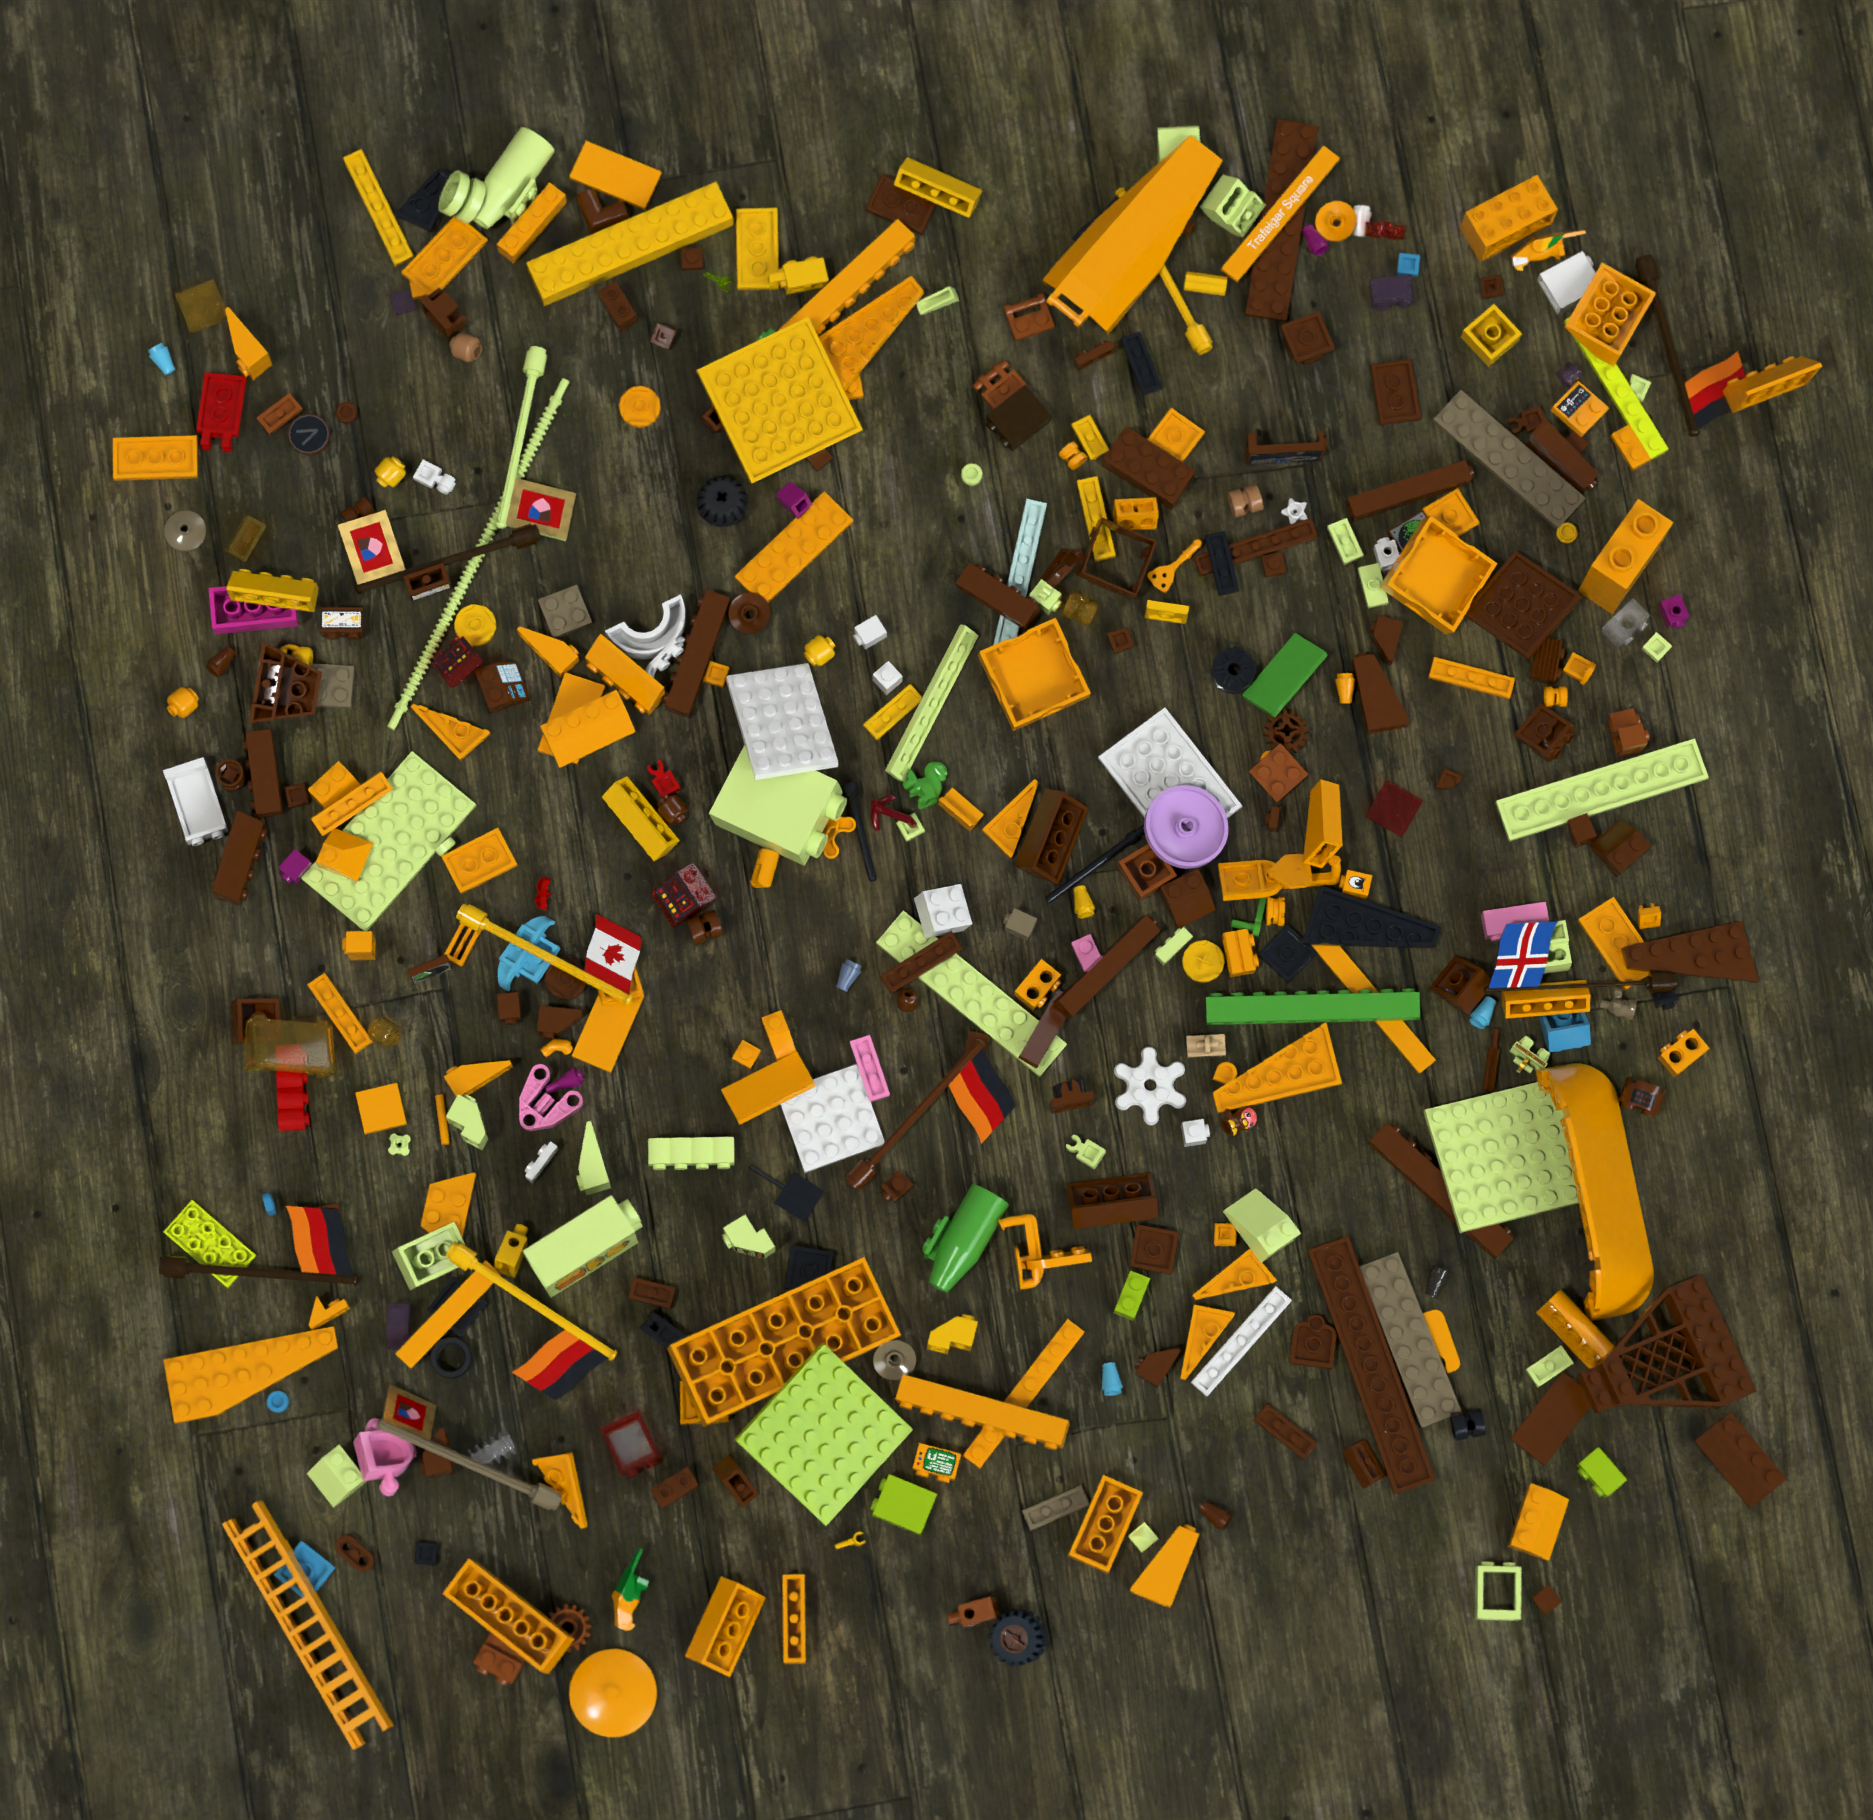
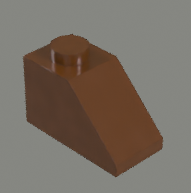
M1379 615L1377 621H1372L1370 633H1373L1372 641L1385 663L1391 666L1403 621Z
M540 1006L537 1033L541 1035V1038L554 1039V1036L559 1037L583 1018V1011Z
M1175 1348L1148 1354L1145 1359L1141 1357L1134 1367L1137 1369L1135 1375L1153 1387L1158 1388L1181 1350Z
M729 1455L711 1468L742 1508L759 1495Z

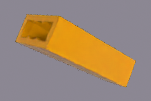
M1320 779L1310 791L1303 863L1323 868L1343 844L1339 785Z
M1186 1524L1183 1527L1179 1526L1136 1580L1129 1592L1170 1608L1199 1536L1195 1532L1196 1529Z

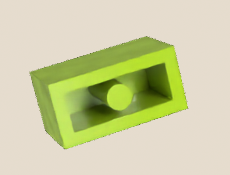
M1130 1270L1114 1314L1134 1321L1150 1278Z
M1599 1447L1576 1465L1579 1468L1577 1470L1579 1475L1584 1480L1588 1479L1594 1485L1592 1489L1599 1497H1608L1627 1480Z

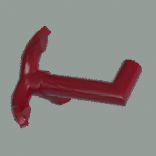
M888 794L878 800L875 798L870 802L872 808L871 821L876 831L880 830L878 814H884L905 822L912 829L917 826V822L912 816L884 805L895 799L893 794Z

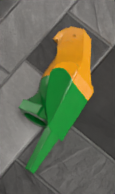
M638 1548L631 1563L626 1567L612 1594L615 1626L625 1631L634 1628L635 1624L632 1623V1613L639 1603L641 1591L649 1587V1581L633 1574L643 1551L641 1548Z

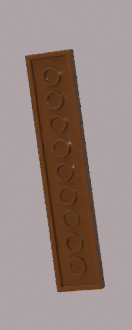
M1277 119L1264 204L1266 206L1262 210L1261 220L1313 159L1318 130L1317 125ZM1306 201L1254 262L1245 316L1286 323Z

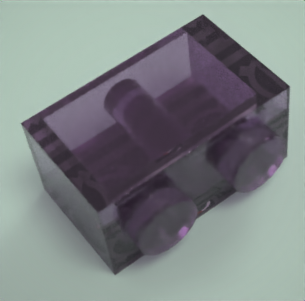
M1411 274L1370 279L1368 286L1372 309L1378 308L1379 311H1384L1393 306L1406 308L1413 304L1415 294Z

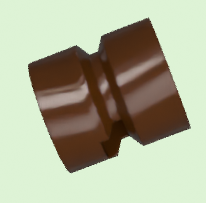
M362 497L354 503L353 508L347 507L340 512V515L347 522L357 519L358 515L363 517L376 513L369 501Z
M227 759L217 766L216 777L224 790L237 792L245 786L246 774L237 761Z
M715 909L703 913L701 918L697 915L686 919L695 945L706 942L708 937L715 939L724 936ZM708 922L711 930L706 932L703 923Z

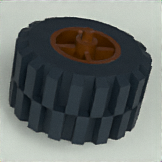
M1020 1609L1004 1613L1001 1617L997 1618L994 1621L996 1624L990 1628L993 1632L989 1634L988 1638L992 1639V1643H989L990 1648L994 1647L995 1649L992 1652L994 1656L999 1655V1661L1002 1663L1006 1661V1665L1021 1666L1038 1659V1656L1045 1651L1043 1647L1047 1646L1048 1642L1044 1640L1045 1637H1048V1632L1043 1631V1628L1046 1626L1044 1623L1040 1624L1041 1618L1039 1616L1034 1617L1033 1612H1026V1610Z

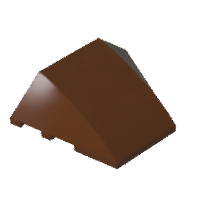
M262 641L249 724L315 714L322 672Z

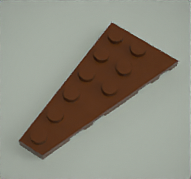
M1742 921L1631 945L1621 949L1626 969L1647 972L1670 971L1671 973L1684 974L1685 976L1722 978L1732 981L1741 980L1751 983L1759 982Z

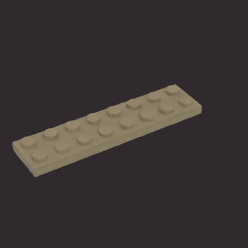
M1462 390L1433 419L1437 426L1556 529L1565 523L1585 501L1586 498Z
M1396 1252L1360 1266L1378 1321L1421 1428L1451 1417V1413L1461 1412L1399 1253Z

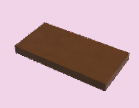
M1562 1371L1510 1440L1545 1466L1591 1407L1583 1387Z

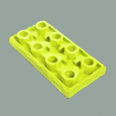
M193 1200L164 1230V1233L201 1265L247 1268L256 1258V1255ZM212 1274L227 1288L239 1277Z

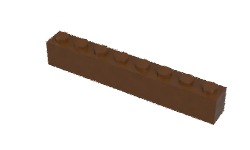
M1386 1122L1368 1142V1145L1457 1225L1440 1167L1436 1168L1432 1164L1433 1160L1426 1153L1423 1152L1421 1154L1416 1149L1417 1145L1411 1139H1405L1401 1136V1130L1394 1124L1389 1125ZM1499 1224L1464 1232L1494 1260L1514 1239L1511 1236L1512 1232L1506 1226L1502 1225L1501 1227Z

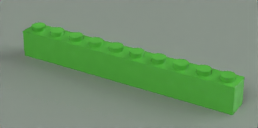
M1382 989L1380 993H1372V990H1359V993L1351 994L1350 990H1340L1338 994H1329V991H1317V994L1308 995L1307 991H1297L1295 995H1287V992H1274V995L1265 996V992H1255L1253 996H1244V993H1232L1229 997H1223L1222 993H1212L1210 997H1206V1025L1419 1020L1420 993L1415 992V989H1402V992L1393 993V989Z

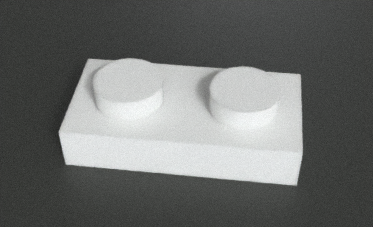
M551 1141L548 1145L544 1144L537 1153L539 1155L535 1163L531 1161L525 1169L527 1173L525 1177L531 1183L536 1181L558 1151V1147Z

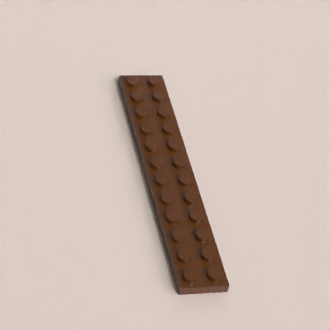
M1347 1236L1307 1250L1394 1495L1435 1481L1349 1237Z

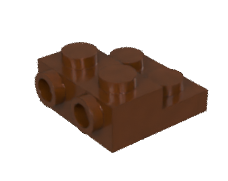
M1540 703L1515 732L1514 736L1532 748L1533 753L1550 762L1552 759H1558L1562 753L1561 748L1566 743L1570 744L1574 740L1575 729L1572 723Z

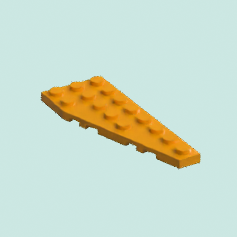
M335 1327L164 1359L174 1423L218 1416L254 1394L256 1395L283 1380L288 1375L338 1349Z

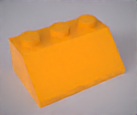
M1532 1483L1529 1484L1508 1547L1549 1561L1569 1499L1552 1490Z

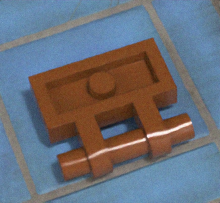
M1003 360L1000 364L996 363L992 366L991 371L986 375L978 377V381L972 385L976 391L982 387L986 389L981 394V397L992 410L1022 386H1027L1014 369L1008 374L1004 371L1009 367L1006 360ZM996 376L1001 378L994 385L990 383Z

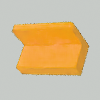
M953 788L938 800V805L969 832L984 817L983 813Z

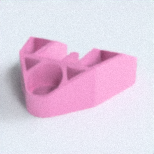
M537 1064L532 1067L519 1098V1121L523 1129L527 1131L554 1128L577 1113L583 1106L581 1094L577 1091H569L555 1104L545 1118L542 1116L555 1101L550 1095L545 1093L533 1108L530 1107L543 1092L542 1090L550 1079L549 1069L543 1064ZM537 1069H544L546 1071L544 1079L538 1080L534 1077ZM569 1096H578L579 1103L577 1106L572 1107L567 1104ZM526 1115H533L536 1120L532 1126H526L523 1123Z

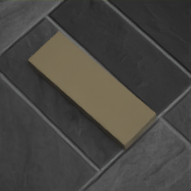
M1082 1485L1024 1509L1022 1513L1030 1531L1085 1508L1090 1504Z

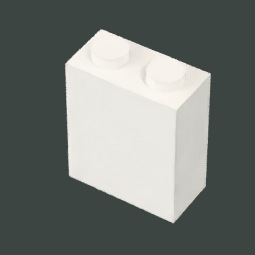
M1583 251L1542 272L1538 277L1537 281L1558 315L1579 303L1596 274L1592 268V260L1589 256H1585Z

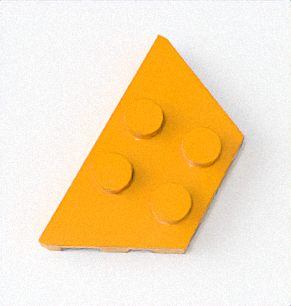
M469 1173L429 1185L421 1221V1227L431 1233L455 1222L463 1238L476 1173Z

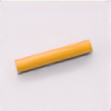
M435 1095L441 1145H449L444 1095Z

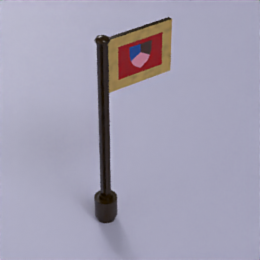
M386 510L338 524L357 582L355 584V591L359 595H361V592L404 579L403 576L441 563L447 566L510 545L521 549L537 544V541L541 540L537 524H527L512 529V534L507 538L406 569Z

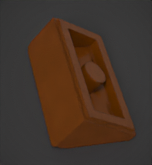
M1365 1438L1342 1451L1363 1489L1386 1477Z

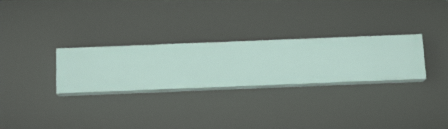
M1026 499L1007 583L1008 587L1013 585L1021 591L1020 594L1024 597L1027 594L1047 503ZM1000 615L994 645L1006 639L1017 637L1019 626Z

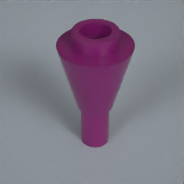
M573 1066L556 1082L545 1086V1089L550 1094L559 1089L583 1086L582 1081L585 1078L581 1069H576Z

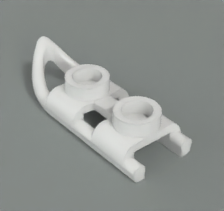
M682 636L678 640L674 638L648 664L645 671L654 678L657 669L660 672L665 670L670 665L668 661L673 655L675 658L684 651L682 642L685 639Z

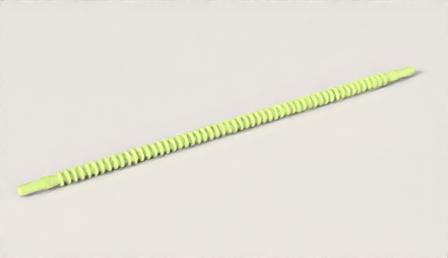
M562 378L554 396L551 395L549 405L545 407L546 412H542L543 417L539 418L541 422L537 423L538 428H534L535 433L531 434L533 438L529 439L530 444H526L528 448L524 449L525 454H521L522 459H519L516 478L521 479L525 477L526 467H530L529 462L533 461L532 456L534 457V452L538 451L537 446L541 445L542 436L546 435L545 430L549 429L547 426L551 425L550 420L554 419L553 414H556V408L562 403L561 398L569 384L568 380ZM503 496L500 497L501 501L497 502L498 507L494 508L495 512H492L493 517L489 518L490 523L486 524L488 527L484 528L485 533L481 534L482 539H478L480 543L476 544V547L493 541L492 536L496 535L494 531L498 530L495 523L498 521ZM485 554L468 560L469 565L465 566L466 571H462L464 575L460 576L461 581L457 582L458 587H454L456 591L452 592L453 597L449 598L450 603H446L448 607L443 609L445 613L441 614L442 619H438L439 624L435 625L437 629L433 630L434 634L430 635L431 640L427 641L429 645H426V650L422 651L423 656L419 657L420 662L418 661V666L414 667L415 672L411 673L412 678H409L410 682L406 683L407 688L403 689L404 694H400L402 698L395 705L396 710L387 726L388 728L395 730L403 713H406L408 703L412 701L411 696H415L414 690H418L416 686L420 685L419 680L423 679L422 674H426L425 669L429 668L427 664H430V659L434 658L433 653L437 652L435 648H438V643L442 642L441 637L445 636L444 631L446 632V627L450 626L449 621L453 620L452 615L454 616V611L458 610L457 605L461 604L460 599L462 600V595L466 594L465 589L469 588L468 583L470 584V579L474 578L473 573L477 572L476 567H480L478 563L482 562L481 557H485Z

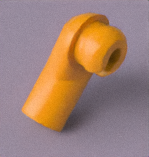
M553 1039L542 1047L540 1051L547 1058L555 1051H562L565 1055H568L572 1052L573 1047L567 1039Z

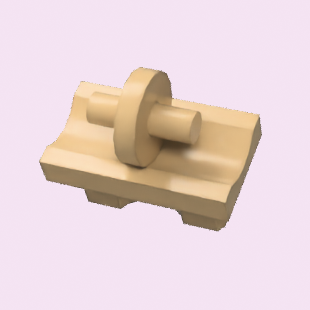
M1225 1034L1186 1036L1187 1058L1226 1056Z

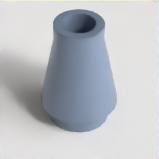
M846 959L845 963H842L836 987L847 992L861 973L860 969L862 966Z

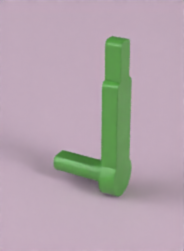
M1267 897L1259 899L1255 923L1232 920L1231 927L1248 929V931L1252 932L1253 936L1258 937Z

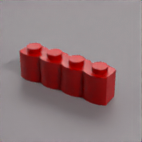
M301 1044L275 1046L279 1131H306V1126L310 1125L309 1113H305V1104H309L308 1091L304 1092V1083H308V1072L303 1069V1062H307L306 1049L303 1050Z

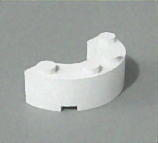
M676 596L662 603L663 620L653 631L646 633L635 632L625 622H622L605 630L606 638L628 657L634 659L655 658L674 638L678 640L684 632L686 614L682 596Z

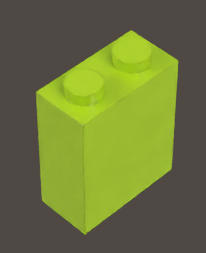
M890 1474L887 1479L883 1477L879 1486V1490L882 1491L879 1499L874 1498L870 1510L874 1511L872 1516L921 1536L937 1494Z

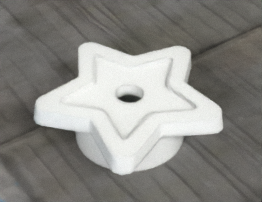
M1290 498L1288 507L1283 509L1281 513L1289 517L1290 524L1295 523L1297 520H1306L1307 516L1304 509L1307 503L1295 502Z

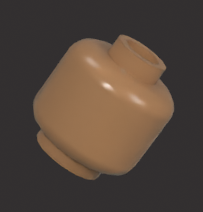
M465 332L459 333L450 341L452 355L465 362H472L478 359L482 352L480 340Z

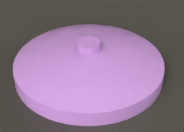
M1179 785L1162 791L1149 805L1144 819V832L1149 846L1160 859L1175 867L1191 869L1208 864L1221 852L1228 837V820L1223 807L1210 793L1195 786Z

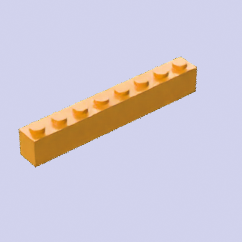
M897 219L779 330L809 317L817 335H821L826 329L825 326L830 321H836L841 315L840 312L845 307L847 309L851 307L856 301L855 298L860 293L862 295L866 293L874 280H880L889 266H895L900 260L899 257L904 252L908 253L915 246V235Z
M904 1374L902 1375L895 1398L902 1408L912 1410V1407L921 1409V1413L931 1416L933 1413L940 1414L942 1419L948 1421L958 1419L962 1421L961 1424L969 1427H974V1424L983 1426L982 1430L991 1433H994L995 1430L1001 1431L1003 1436L1013 1439L1019 1436L1024 1438V1442L1036 1444V1442L1044 1443V1447L1051 1450H1057V1447L1063 1449L1070 1425L1066 1419Z

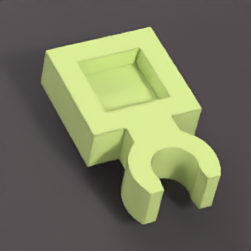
M1072 1135V1139L1077 1144L1073 1147L1066 1144V1149L1071 1153L1078 1152L1076 1158L1095 1170L1105 1155L1106 1150L1088 1139L1083 1144L1078 1136Z

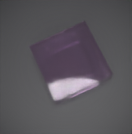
M410 289L390 294L396 316L416 311Z

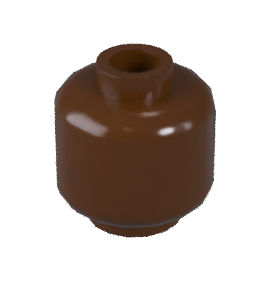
M667 794L658 802L657 813L668 825L671 826L676 823L680 825L687 819L688 806L677 795L670 796Z

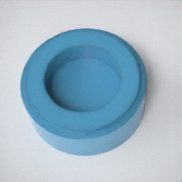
M274 1391L268 1396L267 1405L271 1411L282 1413L289 1406V1398L282 1391Z

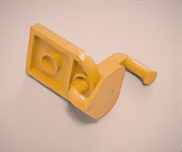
M1032 1214L998 1219L1003 1231L1010 1226L1023 1224L1025 1226L1029 1255L1020 1256L1017 1245L1013 1246L1020 1290L1036 1287L1040 1283L1044 1268L1092 1262L1091 1253L1084 1246L1072 1247L1069 1252H1064L1062 1249L1051 1250L1049 1255L1042 1256L1037 1220ZM1022 1269H1030L1032 1278L1023 1280Z

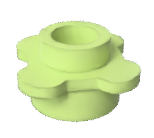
M392 1134L389 1138L391 1141V1147L388 1149L391 1155H408L411 1138L408 1135L397 1136V1134Z

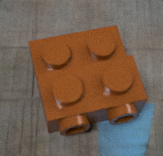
M490 1633L473 1663L477 1665L475 1670L486 1676L489 1672L496 1675L495 1680L506 1686L508 1682L513 1685L526 1660L493 1633Z

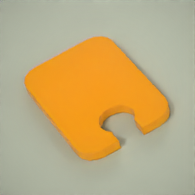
M1431 1310L1423 1313L1438 1354L1445 1361L1446 1373L1454 1372L1459 1368L1460 1360L1443 1313L1440 1310Z

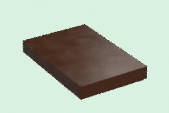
M882 173L865 211L892 223L899 219L910 231L922 235L936 203L895 186L896 179Z
M1411 359L1370 364L1379 426L1421 420Z

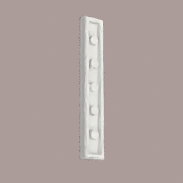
M1275 1286L1191 1381V1384L1207 1397L1292 1300Z

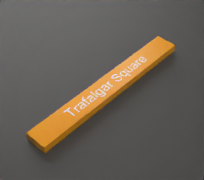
M1323 146L1224 264L1221 271L1238 282L1340 158Z

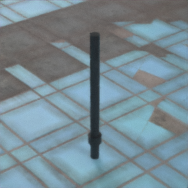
M1144 824L1134 832L1130 831L1127 833L1123 840L1045 897L1049 904L1123 849L1138 842V838L1145 834Z

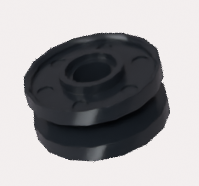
M1236 647L1227 648L1221 651L1214 659L1211 670L1212 680L1216 687L1225 693H1242L1254 681L1256 673L1255 661L1243 649ZM1230 667H1237L1239 673L1231 675L1228 669Z

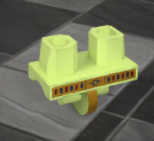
M1524 1036L1519 1042L1516 1041L1509 1051L1516 1056L1513 1062L1519 1065V1068L1516 1070L1519 1074L1522 1069L1528 1073H1531L1533 1069H1544L1548 1064L1546 1062L1550 1056V1053L1543 1048H1540L1536 1055L1529 1049L1534 1042L1527 1036Z

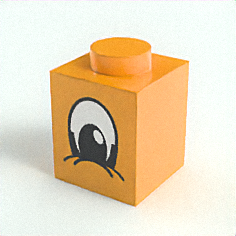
M1347 870L1346 875H1341L1339 887L1342 888V893L1366 900L1372 875Z

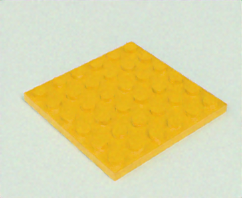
M809 317L696 370L751 484L863 430Z

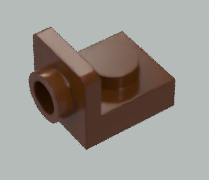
M898 1170L880 1186L882 1190L880 1194L888 1202L892 1200L896 1203L914 1185Z

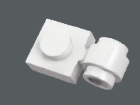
M422 460L413 476L415 481L431 489L437 483L436 489L446 495L455 486V479L448 474L440 476L442 469L425 460Z

